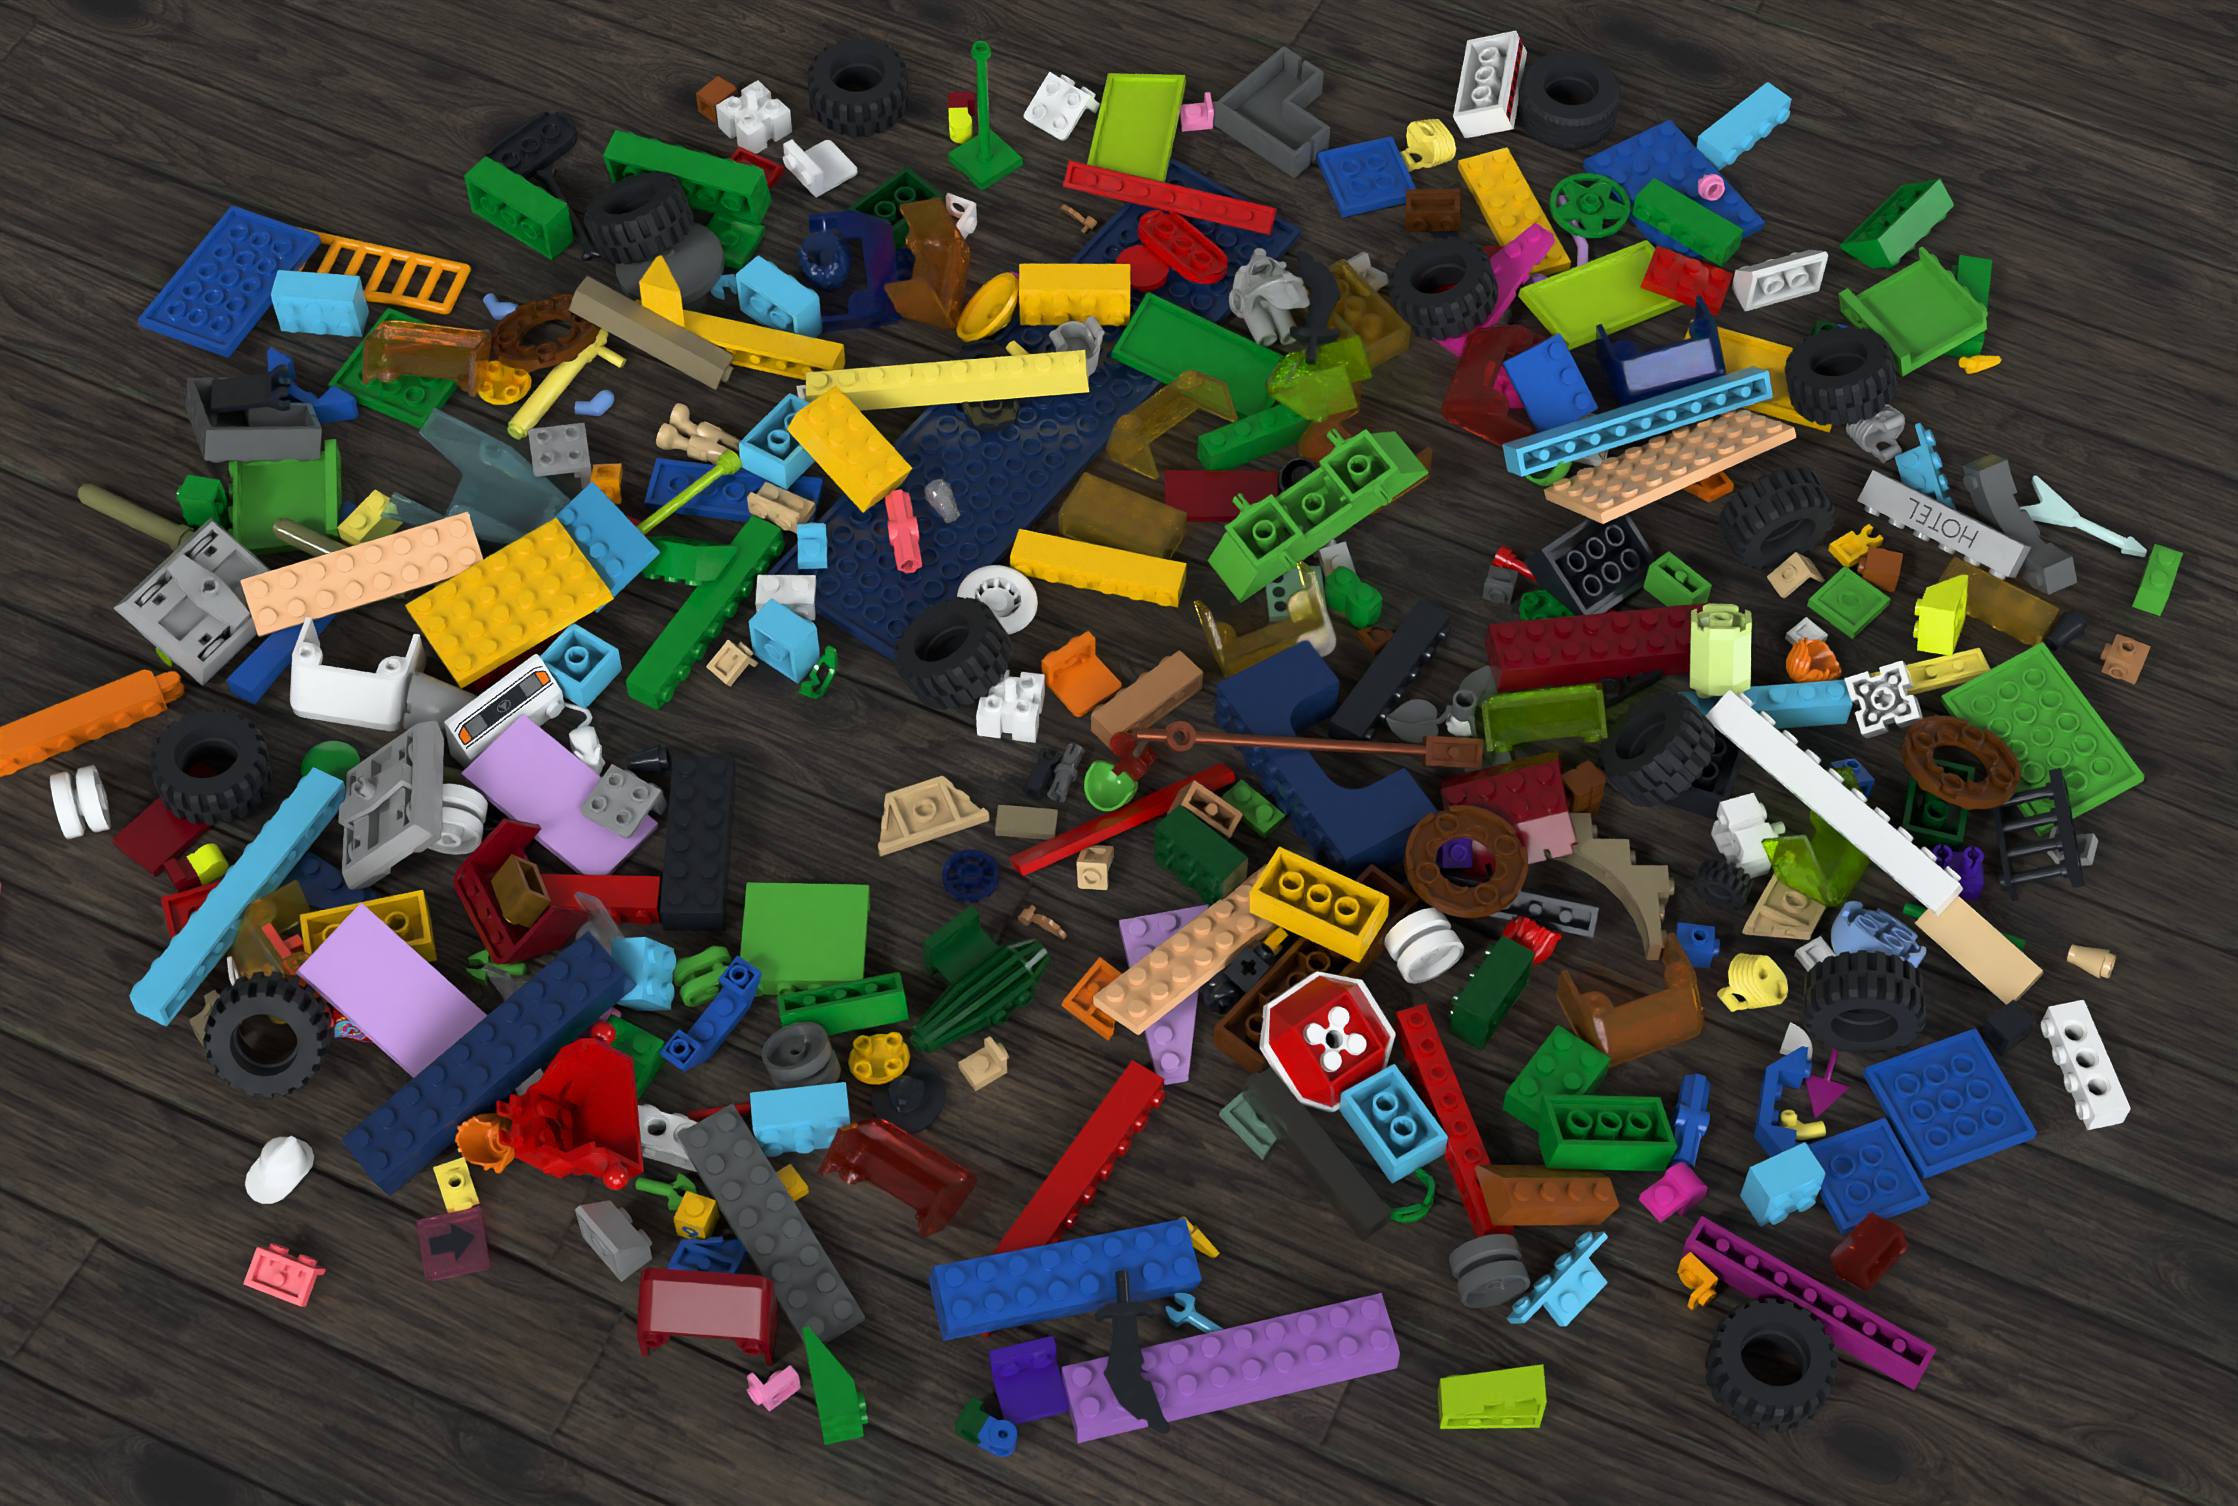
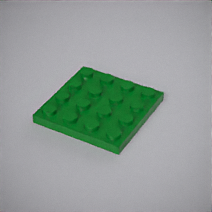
M387 308L328 386L329 389L334 385L342 391L347 390L356 398V403L425 431L484 353L483 347L480 344L471 342L380 357L378 346L453 334Z

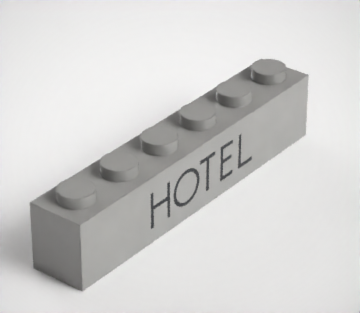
M1872 470L1857 500L1865 505L1863 510L1877 517L1882 513L1890 517L1888 520L1890 524L1904 529L1906 525L1915 530L1914 536L1927 542L1932 538L1940 542L1938 548L1950 554L1958 551L1965 555L1964 561L1976 567H1979L1982 563L1990 567L1988 573L2002 580H2005L2006 576L2016 578L2031 549L2030 546L1879 471Z

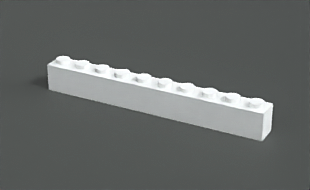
M1729 690L1705 716L1712 725L1939 917L1963 890L1958 882L1961 877L1948 866L1944 870L1935 863L1938 858L1926 847L1923 846L1919 850L1911 842L1914 838L1902 827H1899L1897 830L1888 823L1891 818L1881 809L1876 807L1872 810L1865 804L1868 799L1856 788L1853 787L1849 791L1841 783L1844 779L1832 768L1826 771L1818 765L1821 759L1812 751L1807 749L1803 752L1796 746L1799 741L1787 730L1780 733L1773 726L1776 722L1764 711L1760 714L1755 712L1751 708L1754 703L1741 692L1736 696Z

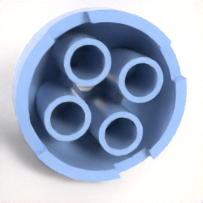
M1858 901L1845 903L1831 929V943L1837 956L1841 952L1847 951L1849 953H1857L1858 950H1867L1870 953L1880 951L1884 952L1885 955L1891 956L1894 954L1899 956L1903 961L1907 960L1912 963L1915 968L1918 967L1927 950L1926 947H1919L1915 942L1918 937L1915 932L1900 920L1879 908L1875 912L1863 909V904Z

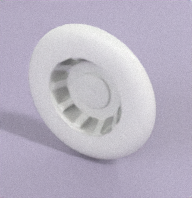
M990 565L974 570L962 581L957 593V597L977 599L988 605L1008 635L1025 628L1032 621L1037 611L1038 599L1032 583L1019 571L1006 566Z

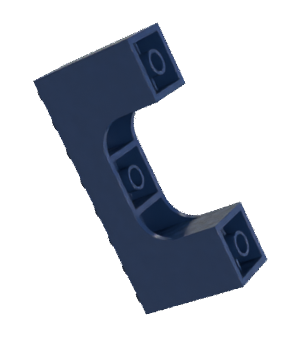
M1306 639L1217 683L1216 697L1214 698L1216 704L1214 720L1220 729H1225L1227 733L1298 737L1297 733L1336 713L1339 680L1310 641ZM1233 746L1236 751L1240 750L1244 755L1249 770L1256 772L1260 777L1265 792L1267 794L1271 793L1276 799L1278 809L1290 818L1298 837L1306 840L1314 859L1320 860L1326 868L1354 881L1370 864H1373L1382 871L1403 860L1406 844L1413 828L1426 815L1431 812L1433 814L1438 812L1406 768L1365 788L1347 789L1333 783L1308 750Z

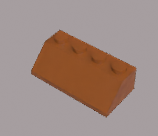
M1477 1165L1475 1167L1493 1226L1600 1225L1620 1207L1611 1179L1595 1170L1546 1169L1545 1165Z

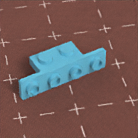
M1917 423L1915 428L1921 446L1895 456L1902 483L1932 498L1936 497L1938 501L1956 509L1950 496L1947 497L1946 491L1950 489L1948 481L1939 470V468L1943 467L1941 458L1937 451L1934 452L1932 447L1936 445L1934 435L1930 429L1925 430L1921 423Z
M1588 1231L1582 1234L1575 1241L1577 1246L1570 1253L1559 1257L1554 1263L1555 1268L1534 1283L1533 1287L1535 1289L1528 1296H1524L1512 1306L1513 1311L1507 1317L1510 1324L1527 1322L1543 1305L1559 1326H1567L1608 1283L1589 1259L1592 1253L1608 1238L1605 1232L1591 1233Z

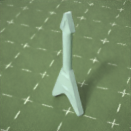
M2033 476L2032 485L2040 500V504L2019 507L2020 510H2027L2033 521L2068 527L2075 526L2121 548V553L2140 557L2146 556L2147 550L2133 537L2125 538L2080 517L2078 512L2038 476Z

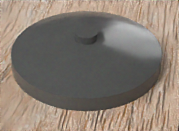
M693 222L688 235H684V239L680 243H676L672 249L664 251L659 255L663 256L680 289L682 305L693 302L709 292L720 279L725 265L724 253L718 237L707 227ZM653 257L640 263L636 261L632 264H616V275L620 287L633 301H636V299L642 300L639 281L655 260Z

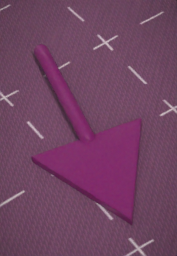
M1834 1047L1824 1078L1811 1074L1809 1079L1805 1078L1814 1119L1820 1116L1849 1089V1086L1830 1081L1838 1055V1050Z

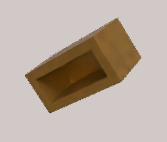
M511 854L491 880L495 896L503 912V917L511 924H520L531 928L551 902L537 865Z

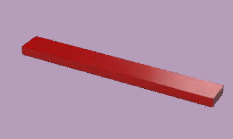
M1070 160L1063 184L1064 188L1174 212L1179 215L1271 236L1277 209Z
M1222 763L1214 765L1009 857L1011 866L1022 876H1026L1168 812L1179 790L1195 780L1212 792L1236 780L1234 772Z

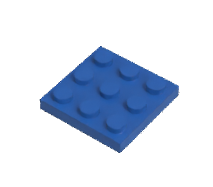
M1392 136L1317 152L1316 161L1341 218L1406 203V190L1416 189Z
M1886 1118L1808 1145L1826 1173L1819 1194L1841 1235L1928 1204L1930 1200Z

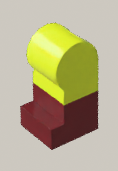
M948 92L950 138L955 143L963 144L970 140L973 135L971 116H975L974 92Z
M213 843L202 846L194 854L192 853L178 861L172 858L163 863L169 879L178 893L207 885L225 874L229 868V863L221 850Z

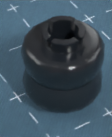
M1226 969L1219 971L1199 988L1204 996V1004L1207 1010L1221 1015L1227 1014L1242 998L1237 984L1224 973Z

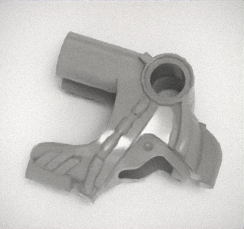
M1257 248L1254 250L1249 264L1241 266L1235 274L1233 289L1229 294L1230 309L1239 318H1244L1257 344L1268 347L1277 340V336L1281 344H1291L1296 339L1290 335V327H1297L1289 310L1304 308L1310 305L1307 290L1302 286L1304 282L1301 277H1296L1289 271H1285V262H1277L1267 257L1265 250Z

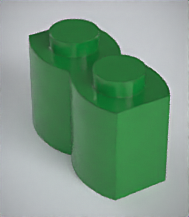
M1344 566L1337 567L1326 577L1325 600L1332 609L1345 614L1347 619L1359 629L1371 627L1380 619L1382 596L1374 587L1361 582L1352 570Z

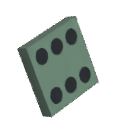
M1321 565L1296 567L1295 569L1292 567V571L1285 572L1265 586L1269 622L1327 618Z

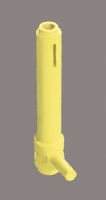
M601 328L596 341L579 353L575 360L562 362L552 369L509 421L507 431L512 437L518 440L525 438L528 435V430L535 427L585 364L591 362L596 355L601 356L619 368L625 365L626 358L605 347L608 338L606 330Z

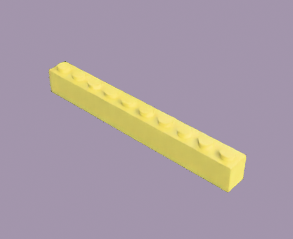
M1085 350L807 372L806 398L807 402L811 403L837 385L860 411L962 403L964 401L974 402L1089 392L1088 365Z

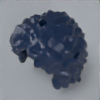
M824 230L814 235H807L806 240L802 242V247L797 250L799 266L802 268V276L814 288L817 287L828 292L836 291L843 286V283L849 277L852 261L850 246L846 244L844 237L837 236L833 230L830 232Z

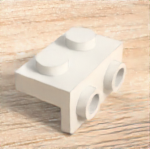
M758 575L756 611L758 612L772 598L780 604L788 605L801 618L815 620L816 575Z

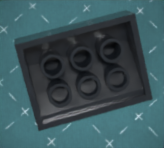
M1626 513L1604 524L1587 518L1525 559L1524 562L1543 589L1575 616L1604 613L1641 588L1645 583L1650 564L1655 562L1657 558Z

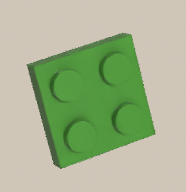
M1844 566L1809 599L1807 606L1853 639L1889 605L1890 598Z

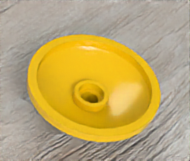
M1009 272L999 274L989 280L975 293L964 308L957 324V335L963 341L970 342L984 339L1004 328L1010 322L1019 296L1018 278Z

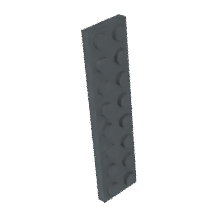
M733 1103L678 1133L677 1140L713 1199L716 1200L718 1207L761 1276L773 1282L776 1301L804 1347L803 1327L809 1326L820 1341L826 1344L865 1321V1315Z

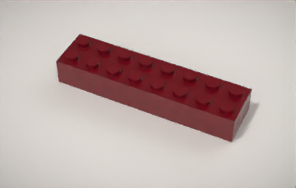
M1709 603L1489 624L1485 649L1497 692L1543 688L1551 684L1552 686L1591 683L1598 682L1605 677L1614 679L1624 678L1625 674H1629V677L1638 676V673L1643 672L1646 675L1654 670H1662V676L1690 673L1691 611L1697 609V613L1703 611V606Z

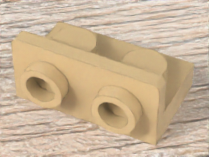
M768 482L764 483L757 494L750 492L747 496L749 513L772 522L783 530H790L794 533H797V525L806 524L816 510L814 502Z

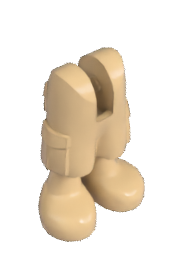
M677 403L674 406L670 416V424L664 423L661 426L656 439V444L661 449L685 450L688 457L704 462L709 461L715 465L718 457L726 450H732L737 455L740 453V439L724 432L720 427L705 421L697 426L689 419L688 407L681 403Z

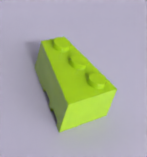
M1543 1364L1469 1375H1450L1446 1378H1440L1438 1387L1440 1429L1540 1428L1547 1403Z

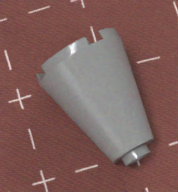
M414 671L406 701L408 703L407 712L409 713L404 714L403 727L408 730L417 723L436 721L440 729H445L444 721L478 696L425 673Z

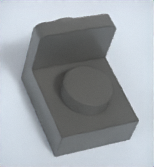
M1490 565L1488 576L1484 583L1482 599L1510 605L1519 571Z

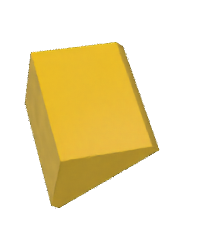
M657 256L639 281L642 306L685 328L680 289L663 256Z

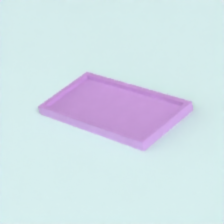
M524 714L461 773L462 780L483 795L484 798L510 819L539 824L541 830L534 838L579 875H612L658 828V823L647 814L632 837L624 839L585 818L581 814L580 808L602 777Z
M362 903L295 972L413 1078L487 1016Z

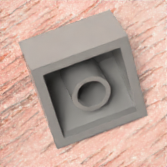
M608 1200L580 1205L575 1209L582 1237L621 1282L652 1259L649 1247L652 1245L650 1238L642 1229L636 1231L631 1225L633 1221L623 1207L617 1209Z

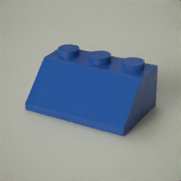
M1560 333L1548 337L1502 362L1537 433L1572 423L1598 409Z

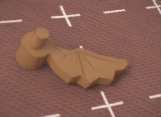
M1065 204L1060 207L1062 211L1084 225L1081 230L1084 234L1088 229L1092 230L1097 224V221L1091 216L1085 219Z
M1031 905L1029 909H1024L1018 917L1022 924L1029 925L1031 922H1034L1062 940L1067 936L1051 918L1041 914H1034L1033 912L1036 910L1034 905Z

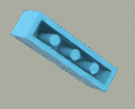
M1769 82L1765 83L1700 134L1696 148L1716 170L1720 171L1727 164H1733L1742 152L1749 151L1756 141L1761 137H1767L1775 126L1779 123L1783 124L1788 119L1792 98Z

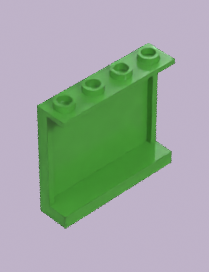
M1923 247L1919 248V261L1855 296L1848 288L1839 293L1840 309L1847 319L1858 329H1862V327L1870 329L1872 333H1878L1889 343L1893 353L1895 369L1902 377L1987 329L1986 317L1988 312L1983 303L1977 302L1971 296L1968 288L1961 286L1956 281L1953 273L1950 270H1945L1940 265L1937 257L1934 254H1929Z
M336 439L325 440V451L320 452V459H311L305 462L296 459L281 460L279 462L268 460H253L252 462L229 461L230 477L233 478V483H229V496L233 500V506L228 507L230 522L233 523V529H229L228 533L252 554L262 555L302 551L277 539L276 535L273 534L274 523L279 518L293 520L342 544L337 528L341 524L340 512L342 508L341 454Z
M747 882L740 957L762 972V977L754 997H759L763 994L784 995L864 979L868 911H870L871 904L869 885Z

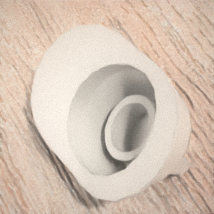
M292 1135L289 1137L273 1138L267 1142L261 1151V1156L251 1166L246 1175L245 1186L249 1196L254 1201L262 1204H273L283 1200L312 1168L314 1162L312 1148L306 1142L296 1139Z

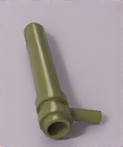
M93 483L83 484L79 488L78 498L82 504L170 545L173 551L196 532L190 526L172 522Z
M279 518L274 523L272 529L277 539L315 557L349 548L288 518ZM414 590L393 597L408 599Z

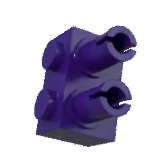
M1937 845L1933 850H1930L1938 858L1935 861L1938 866L1943 870L1948 866L1961 877L1958 882L1963 890L1958 896L1964 901L1978 900L1984 885L1982 869L1984 854L1981 849L1974 847L1971 853V846L1966 848L1964 852H1952L1950 847L1944 845L1942 851H1940L1941 845Z

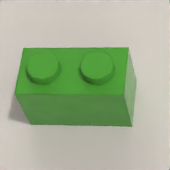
M2154 544L2132 607L2158 616L2161 615L2169 597L2183 555L2182 552Z
M1668 551L1650 564L1643 588L1667 607L1707 603L1712 585Z

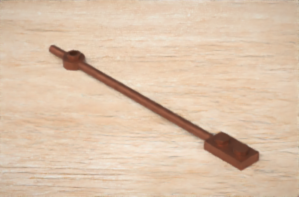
M1185 721L1173 722L1165 730L1135 728L1134 730L1135 740L1164 742L1174 752L1187 751L1195 743L1422 757V766L1482 769L1483 739L1423 736L1422 745L1198 732L1194 730L1191 724ZM1176 731L1182 734L1180 742H1176L1174 739Z

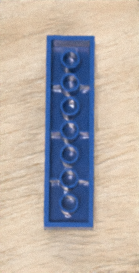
M1186 1219L937 1265L933 1267L928 1277L943 1341L1098 1311L1108 1303H1117L1115 1272L1121 1270L1128 1271L1130 1302H1144L1174 1296L1175 1293L1194 1292L1202 1281Z

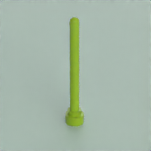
M726 450L718 457L714 468L636 527L645 535L719 477L728 474L733 475L742 467V462L738 455L732 450Z

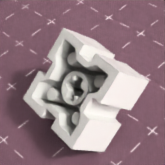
M758 80L742 89L741 97L737 98L732 95L716 105L718 127L730 139L737 136L738 146L755 154L767 148V141L771 138L777 142L792 132L790 109L778 98L775 100L771 99V92Z
M1903 661L1880 667L1881 675L1873 677L1867 671L1845 678L1851 701L1856 705H1861L1862 710L1855 712L1861 735L1866 739L1889 732L1888 724L1896 722L1900 728H1903L1923 719L1917 698L1913 694L1908 696L1907 690L1914 688L1908 667Z
M1007 670L1004 675L1001 674L999 677L1000 682L988 690V694L984 697L980 696L976 715L977 735L1001 738L1002 732L1012 733V740L1036 743L1039 713L1041 714L1045 697V675L1021 672L1020 678L1011 677L1010 670Z
M1754 793L1720 802L1716 814L1719 820L1714 822L1711 835L1720 853H1724L1727 859L1726 863H1735L1737 869L1742 867L1744 869L1743 874L1748 873L1751 876L1750 879L1768 874L1774 860L1777 845L1779 844L1778 834L1785 832L1784 823L1782 821L1773 824L1765 823L1764 820L1767 819L1766 809L1762 803L1758 802Z

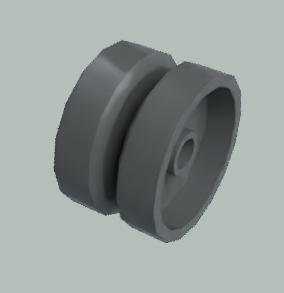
M798 1022L782 1027L770 1036L761 1052L763 1063L768 1074L771 1075L775 1090L833 1084L837 1082L840 1076V1063L835 1051L832 1049L827 1032L817 1023Z
M1492 1234L1479 1237L1462 1244L1449 1255L1448 1262L1453 1276L1459 1280L1457 1290L1461 1303L1464 1306L1487 1308L1500 1305L1520 1296L1529 1288L1530 1278L1525 1265L1520 1262L1522 1254L1518 1241L1514 1236Z

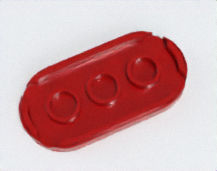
M1163 210L1149 211L1141 216L1137 228L1139 239L1181 276L1201 284L1216 283L1225 277L1228 268L1226 254L1182 216L1174 212H1169V215L1163 214Z

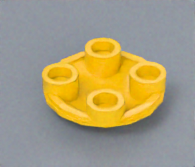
M491 361L486 365V371L477 380L476 389L479 397L485 402L494 405H507L517 402L528 393L531 388L532 379L529 372L508 367L499 361Z
M897 1032L876 1034L869 1037L862 1035L853 1042L854 1048L850 1052L848 1064L851 1073L857 1080L867 1084L880 1085L891 1082L899 1077L908 1067L910 1060L909 1049L902 1036Z

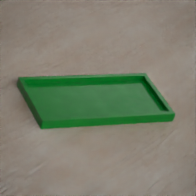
M1149 292L1146 293L1111 354V358L1239 419H1244L1272 408L1296 364L1295 361Z

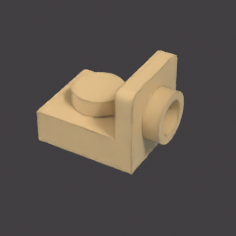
M727 640L706 667L731 687L748 664L756 667L758 662L751 657L754 651L744 643L740 642L736 645Z
M1092 845L1081 850L1076 862L1077 881L1080 889L1107 890L1109 886L1108 870L1114 858L1113 846Z
M991 1036L984 1039V1048L958 1062L960 1071L975 1091L1007 1073L1008 1053L1001 1043L996 1044Z

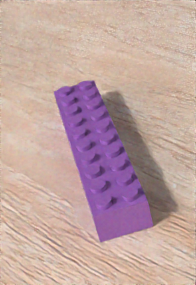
M1382 1293L1141 1348L1145 1363L1141 1367L1140 1375L1145 1380L1151 1381L1163 1416L1167 1422L1396 1369L1398 1367L1400 1351ZM1109 1356L1062 1367V1382L1069 1404V1412L1077 1443L1148 1427L1146 1420H1137L1118 1403L1103 1374L1107 1367Z

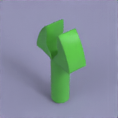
M487 950L478 952L468 958L469 965H482L484 967L478 970L466 968L467 975L472 980L487 986L488 977L493 974L524 976L527 970L524 963H516L511 966L496 964L491 959Z
M678 1173L677 1180L671 1184L639 1177L635 1184L637 1190L667 1196L669 1199V1210H678L683 1197L677 1193L689 1191L697 1194L695 1185L680 1173Z

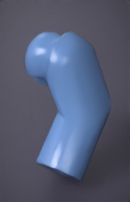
M492 293L487 294L483 298V303L496 320H502L507 314L519 307L518 304H513L512 302H499Z
M603 390L591 401H576L575 414L603 415L614 403V394L610 390Z

